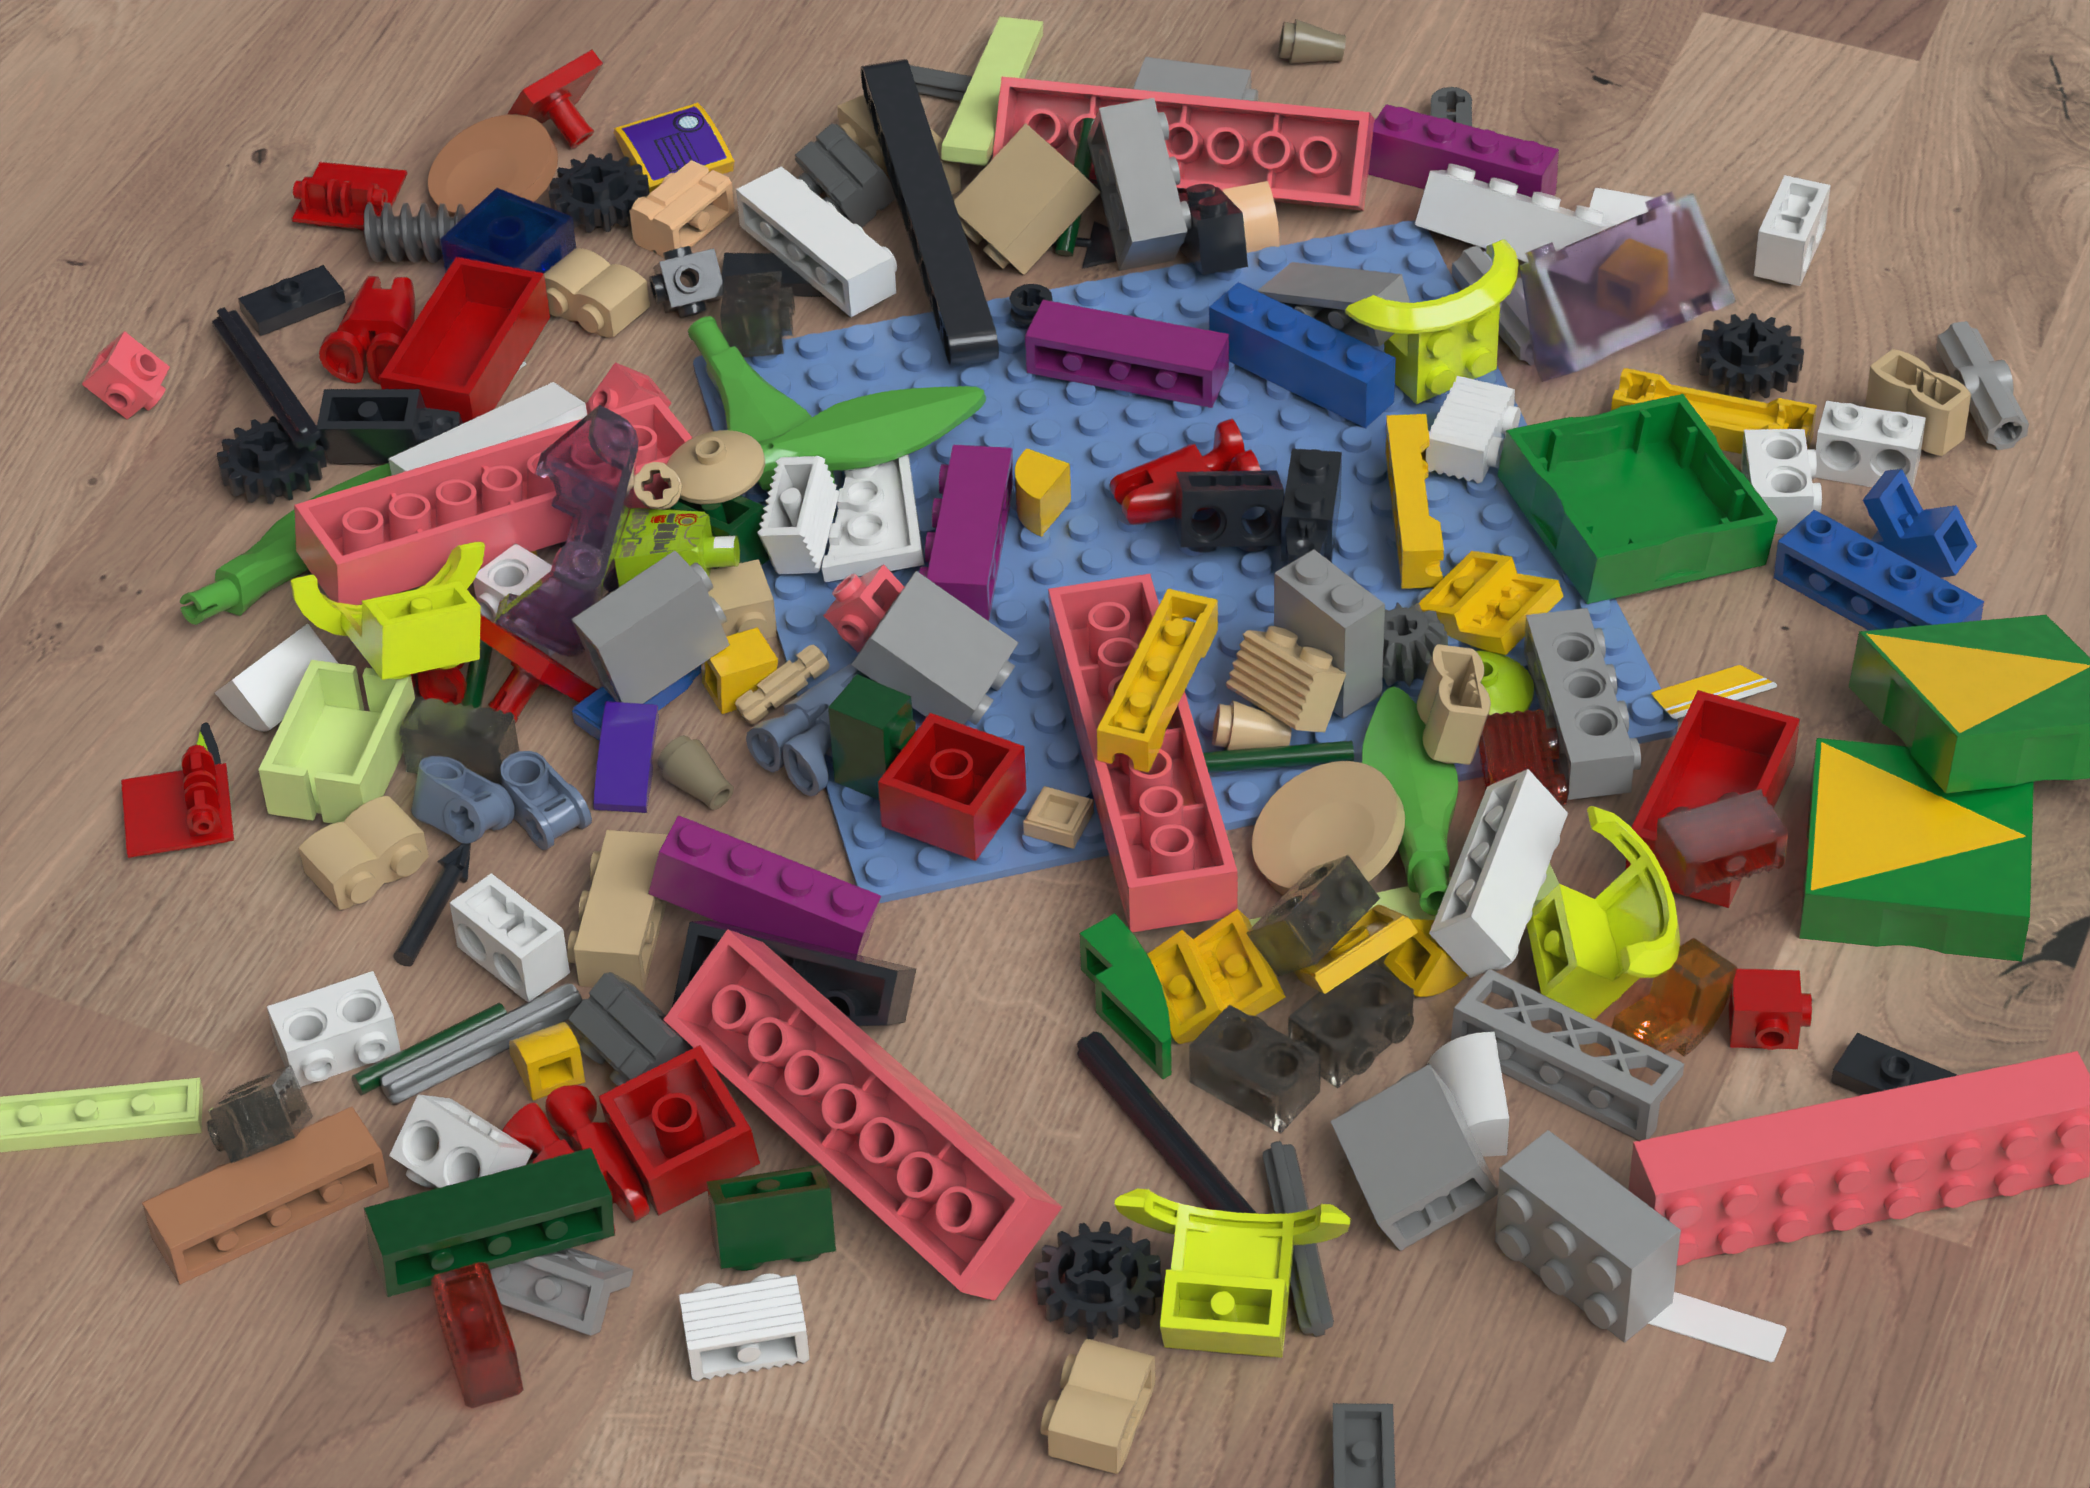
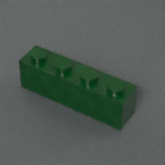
M591 1148L364 1208L369 1251L387 1297L615 1236L612 1194Z

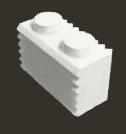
M1457 376L1456 382L1453 383V387L1450 389V393L1447 394L1440 413L1438 412L1437 419L1434 420V424L1429 431L1430 444L1426 448L1428 471L1432 472L1435 470L1439 475L1445 472L1448 477L1455 475L1458 479L1464 477L1467 481L1473 479L1479 484L1483 481L1490 466L1498 468L1506 430L1518 428L1521 409L1514 406L1515 389Z
M820 456L781 457L776 461L775 475L772 476L774 482L770 484L772 490L767 492L769 498L765 500L767 506L763 508L765 514L761 516L763 522L759 524L761 530L757 533L778 574L817 573L821 569L840 491L836 490L837 485L833 483L834 478L830 477L831 472L827 470L828 465L824 464L825 459Z
M763 1274L754 1278L749 1283L725 1287L709 1283L697 1287L693 1292L679 1294L693 1380L699 1382L703 1377L712 1379L715 1375L723 1377L727 1373L735 1375L739 1371L746 1374L750 1369L759 1371L762 1367L770 1369L774 1365L781 1368L786 1363L793 1366L797 1361L806 1363L810 1359L806 1324L796 1275L781 1277L777 1274Z

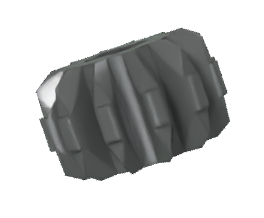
M1398 602L1394 609H1385L1383 678L1388 686L1393 685L1397 681H1405L1410 688L1413 680L1420 679L1424 681L1435 646L1437 644L1448 645L1447 632L1444 630V624L1438 620L1436 611L1423 612L1419 603L1414 604L1410 608H1402Z

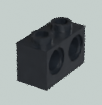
M1277 470L1176 472L1175 531L1180 547H1188L1192 551L1205 553L1215 551L1217 547L1238 546V548L1245 551L1257 552L1265 550L1268 546H1281L1284 488ZM1252 507L1265 508L1264 513L1256 519H1245L1242 517ZM1201 508L1215 509L1213 515L1208 519L1195 520L1192 518L1193 514Z

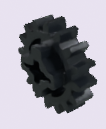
M607 153L603 160H601V157L596 158L594 154H588L587 160L583 163L577 159L570 160L571 169L562 167L557 169L558 178H553L549 184L551 211H555L558 221L568 219L570 229H574L582 224L585 225L586 233H591L595 226L603 228L605 232H610L611 226L614 223L626 227L628 226L627 217L630 216V210L634 202L638 198L647 197L650 194L648 176L643 174L642 166L640 164L630 166V159L626 156L619 161H613L612 153Z
M1751 313L1748 319L1741 321L1740 317L1732 314L1729 324L1717 319L1713 322V330L1704 329L1702 331L1701 341H1698L1696 362L1699 363L1698 373L1700 376H1709L1708 385L1710 387L1720 384L1725 385V395L1729 396L1735 390H1738V392H1742L1744 399H1750L1752 393L1759 392L1764 398H1770V389L1774 388L1784 393L1787 391L1788 382L1797 383L1799 371L1802 370L1804 349H1801L1802 339L1800 336H1791L1792 327L1789 325L1780 328L1775 327L1776 318L1770 317L1765 322H1762V320H1758L1756 313Z
M271 416L267 423L260 424L256 419L251 420V429L247 431L236 427L233 430L235 440L223 439L221 442L223 451L217 452L223 485L230 486L232 495L235 497L246 492L247 500L250 503L256 501L259 496H265L268 504H273L276 497L284 496L288 501L293 500L294 490L299 489L303 492H309L311 490L309 480L321 481L323 478L321 468L327 467L324 446L320 439L315 442L317 448L312 451H308L306 447L297 449L275 416Z
M1103 1221L1099 1232H1091L1084 1222L1079 1224L1078 1236L1072 1238L1064 1231L1057 1233L1058 1248L1049 1245L1043 1246L1042 1262L1035 1263L1038 1305H1046V1319L1049 1322L1064 1318L1065 1333L1071 1334L1078 1326L1086 1328L1087 1339L1094 1340L1098 1329L1106 1328L1112 1338H1117L1119 1335V1325L1125 1323L1136 1330L1140 1328V1313L1146 1315H1153L1155 1313V1298L1162 1297L1161 1260L1159 1255H1151L1150 1241L1147 1238L1133 1243L1132 1228L1127 1226L1117 1235L1111 1233L1110 1223ZM1065 1273V1282L1061 1284L1060 1280ZM1136 1276L1137 1281L1132 1288L1131 1279Z

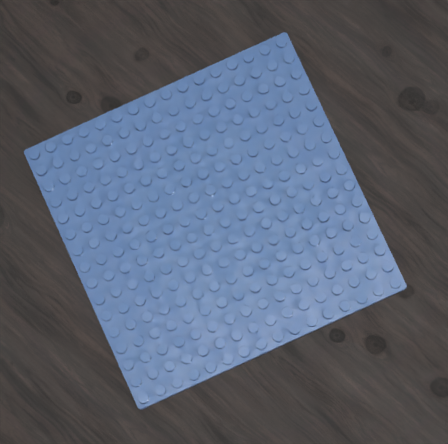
M1416 220L1403 221L1366 230L1361 229L1324 238H1313L1308 241L1281 245L1279 247H1266L1260 251L1247 253L1248 267L1202 275L1192 263L1176 264L1171 267L1133 272L1123 276L1049 289L1052 293L1053 302L1209 330V306L1236 283L1239 282L1257 291L1291 262L1402 274L1410 303L1436 300L1459 292L1429 230L1416 226ZM1010 297L987 301L999 346V358L991 361L950 368L932 312L901 316L886 321L854 325L849 328L807 334L801 337L738 348L746 362L763 379L797 402L812 417L837 403L891 390L971 386L984 390L986 402L976 413L938 440L909 454L925 565L891 571L903 586L907 584L915 571H920V567H929V562L925 561L927 532H936V528L932 527L934 498L943 497V494H939V472L941 464L949 465L953 444L1006 447L1013 450L1014 489L989 622L1019 642L1008 659L1015 667L998 691L992 687L987 691L986 695L992 698L993 702L980 721L974 725L967 720L964 725L1025 746L1027 791L975 861L882 827L880 801L836 783L833 758L825 754L824 759L828 770V783L825 789L855 885L881 895L879 903L1109 855L1050 636L1048 589L1150 574L1159 605L1168 588L1217 599L1218 631L1205 658H1200L1185 689L1202 752L1225 751L1224 747L1213 746L1212 744L1214 718L1218 704L1230 705L1233 700L1264 711L1228 689L1226 682L1231 678L1229 673L1234 669L1232 663L1238 659L1236 653L1241 650L1239 644L1245 640L1243 634L1247 630L1267 632L1268 626H1274V573L1287 566V561H1281V546H1268L1265 550L1257 552L1245 551L1238 548V546L1217 547L1215 551L1205 553L1192 551L1188 547H1180L1175 531V517L1140 525H1133L1128 522L1122 512V505L1115 500L1109 485L1113 477L1189 444H1195L1201 455L1204 456L1213 449L1214 432L1219 422L1233 419L1236 422L1243 439L1245 451H1253L1261 471L1277 470L1284 488L1283 503L1292 448L1342 452L1341 501L1332 563L1385 604V609H1394L1397 602L1402 608H1410L1414 604L1419 603L1434 587L1401 589L1385 455L1386 415L1426 414L1428 431H1430L1450 390L1416 405L1395 384L1394 403L1368 427L1364 428L1229 362V372L1213 408L1030 374L1026 371L1025 335L1028 329H1022L1011 321ZM1384 343L1380 347L1372 346L1384 352ZM702 355L698 356L693 360L694 372L712 430H728L722 401L707 374V363ZM1498 366L1496 370L1474 379L1508 387ZM1520 414L1518 427L1527 426L1523 415ZM1026 448L1070 464L1071 502L1042 537L1029 531L1021 523L1017 515L1015 466L1018 458ZM1490 466L1483 481L1479 484L1473 479L1467 481L1464 477L1458 479L1455 475L1448 477L1445 472L1439 475L1435 470L1432 472L1428 471L1425 486L1429 516L1441 523L1444 559L1440 561V568L1443 578L1471 551L1511 556L1518 574L1559 580L1564 597L1549 612L1588 608L1594 628L1602 629L1606 647L1604 661L1605 664H1613L1616 672L1617 701L1624 700L1628 709L1629 730L1627 733L1629 738H1637L1638 743L1641 744L1675 736L1678 730V721L1673 719L1651 695L1652 692L1660 690L1661 687L1616 599L1613 598L1590 604L1584 601L1498 478L1499 467ZM844 470L833 471L835 484L837 485L836 490L838 491L844 486L846 477ZM757 483L741 495L765 507L767 506L765 500L769 498L768 491L762 490L761 486ZM836 504V514H835V517H834L832 523H835V521H836V516H837V512H838L837 504ZM1252 507L1242 517L1245 519H1256L1264 513L1265 508ZM1215 509L1195 512L1192 518L1195 520L1208 519L1213 515ZM828 538V540H827V545H826V549H825L824 555H828V552H829V547H830L829 538ZM769 559L762 565V569L774 599L777 636L785 662L790 660L794 663L798 660L796 655L809 645H815L823 652L830 665L828 670L816 679L809 677L807 679L808 685L796 693V697H798L840 669L853 663L859 654L848 642L841 638L838 631L823 616L836 599L832 592L844 579L825 582L822 565L817 573L778 574ZM1183 618V619H1182V620H1186V621L1196 622V621H1195L1194 619H1192V618ZM1447 635L1448 646L1471 648L1475 651H1486L1483 649L1473 647L1461 641H1458ZM1524 637L1505 656L1519 662L1529 672L1524 655ZM1382 677V694L1388 688L1394 686L1407 693L1417 704L1423 680H1413L1409 688L1405 681H1397L1393 685L1388 686ZM1535 688L1532 704L1522 717L1501 727L1483 729L1471 764L1454 763L1458 782L1556 762ZM1381 696L1344 719L1333 711L1325 733L1300 731L1292 728L1289 745L1352 740L1354 747L1353 762L1362 763V746L1365 734ZM912 707L913 721L916 723L917 731L927 717ZM1322 764L1209 773L1225 830L1255 825L1266 803L1284 784L1302 772ZM1044 786L1093 799L1094 813L1074 849L1024 835L1023 822Z

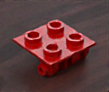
M319 162L312 178L304 177L302 181L296 180L294 183L293 196L295 199H301L292 217V222L364 230V212L368 202L372 203L376 216L381 215L384 203H390L392 207L406 179L407 170Z
M193 745L182 756L181 764L183 770L122 779L127 857L131 858L234 841L227 764L215 765L212 754L204 746Z

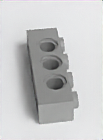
M1588 608L1526 615L1524 655L1568 800L1631 793L1633 770L1641 768V752L1637 738H1629L1627 733L1629 730L1627 705L1624 700L1617 701L1616 698L1617 677L1613 664H1605L1604 661L1606 654L1604 634L1601 628H1594Z

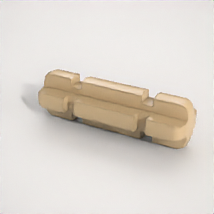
M815 645L807 646L796 655L797 661L794 663L790 660L759 682L757 684L758 690L755 692L749 690L739 697L735 704L743 718L750 724H756L769 714L767 711L769 707L773 706L776 709L808 685L807 679L809 677L816 679L828 670L830 665L823 652Z

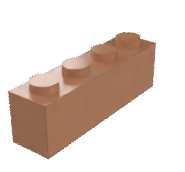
M353 1106L334 1115L324 1117L316 1123L284 1138L274 1140L264 1147L234 1161L219 1165L212 1171L175 1188L167 1189L159 1195L142 1202L152 1240L179 1285L382 1191L389 1187L382 1150Z

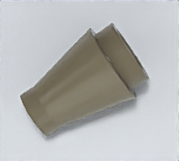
M1295 19L1294 23L1283 22L1278 57L1289 59V64L1320 61L1342 62L1346 35L1336 34Z
M685 735L679 736L662 750L658 758V767L662 770L664 780L701 800L712 810L719 809L731 798L734 787L725 779L700 740H691Z

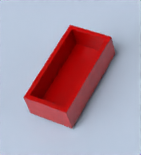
M456 257L379 376L381 389H420L426 408L459 412L463 424L494 410L550 319L544 273Z
M1697 690L1631 827L1654 853L1667 877L1672 892L1729 908L1795 764L1800 718ZM1627 858L1625 870L1631 865Z

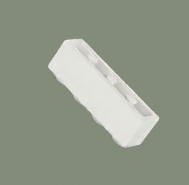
M1449 164L1447 170L1430 171L1415 221L1416 226L1485 249L1486 246L1505 239L1515 250L1519 260L1585 282L1595 281L1596 266L1609 254L1617 225L1602 221L1603 212L1584 206H1577L1575 211L1559 207L1561 199L1541 192H1534L1532 197L1516 193L1517 184L1498 178H1491L1490 183H1485L1474 179L1476 171L1459 165Z
M782 166L736 189L740 227L850 317L897 293L895 279L897 263L891 251L884 246L881 247L866 235L858 224L850 222L836 210L832 203L825 202L810 190L803 180L795 178Z
M552 382L388 458L391 475L588 417L586 404Z
M1529 769L1487 786L1429 933L1470 978L1485 973L1488 969L1502 970L1516 958L1519 952L1518 945L1526 924L1532 917L1533 905L1540 887L1546 880L1548 865L1554 850L1560 842V833L1568 815V812Z

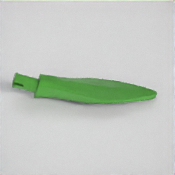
M714 317L700 318L689 327L688 335L705 359L708 377L713 382L722 401L728 430L742 432L753 437L756 441H762L782 435L812 418L807 410L763 379L746 362L736 346H729L718 328ZM830 471V477L834 478V472Z
M971 386L911 388L874 393L837 403L782 435L757 441L761 445L765 456V468L757 482H759L762 490L771 488L770 484L774 482L772 476L775 475L774 468L777 467L776 461L781 457L820 456L825 459L824 464L828 465V471L872 467L900 458L938 440L971 417L986 402L985 392L981 388Z
M388 463L371 469L316 495L310 500L392 476L390 465ZM292 510L279 519L260 541L248 551L218 568L215 572L214 583L182 595L180 599L181 604L185 605L191 601L194 602L181 607V612L188 622L197 625L223 611L241 616L264 594L308 570V567L296 552L295 511Z
M1393 686L1382 694L1374 710L1362 746V763L1374 767L1386 776L1402 801L1405 812V827L1398 851L1406 870L1409 889L1413 893H1418L1422 910L1429 915L1436 916L1449 885L1450 860L1447 851V837L1458 796V775L1454 764L1433 760L1428 755L1423 745V732L1426 724L1419 716L1417 704L1407 693Z

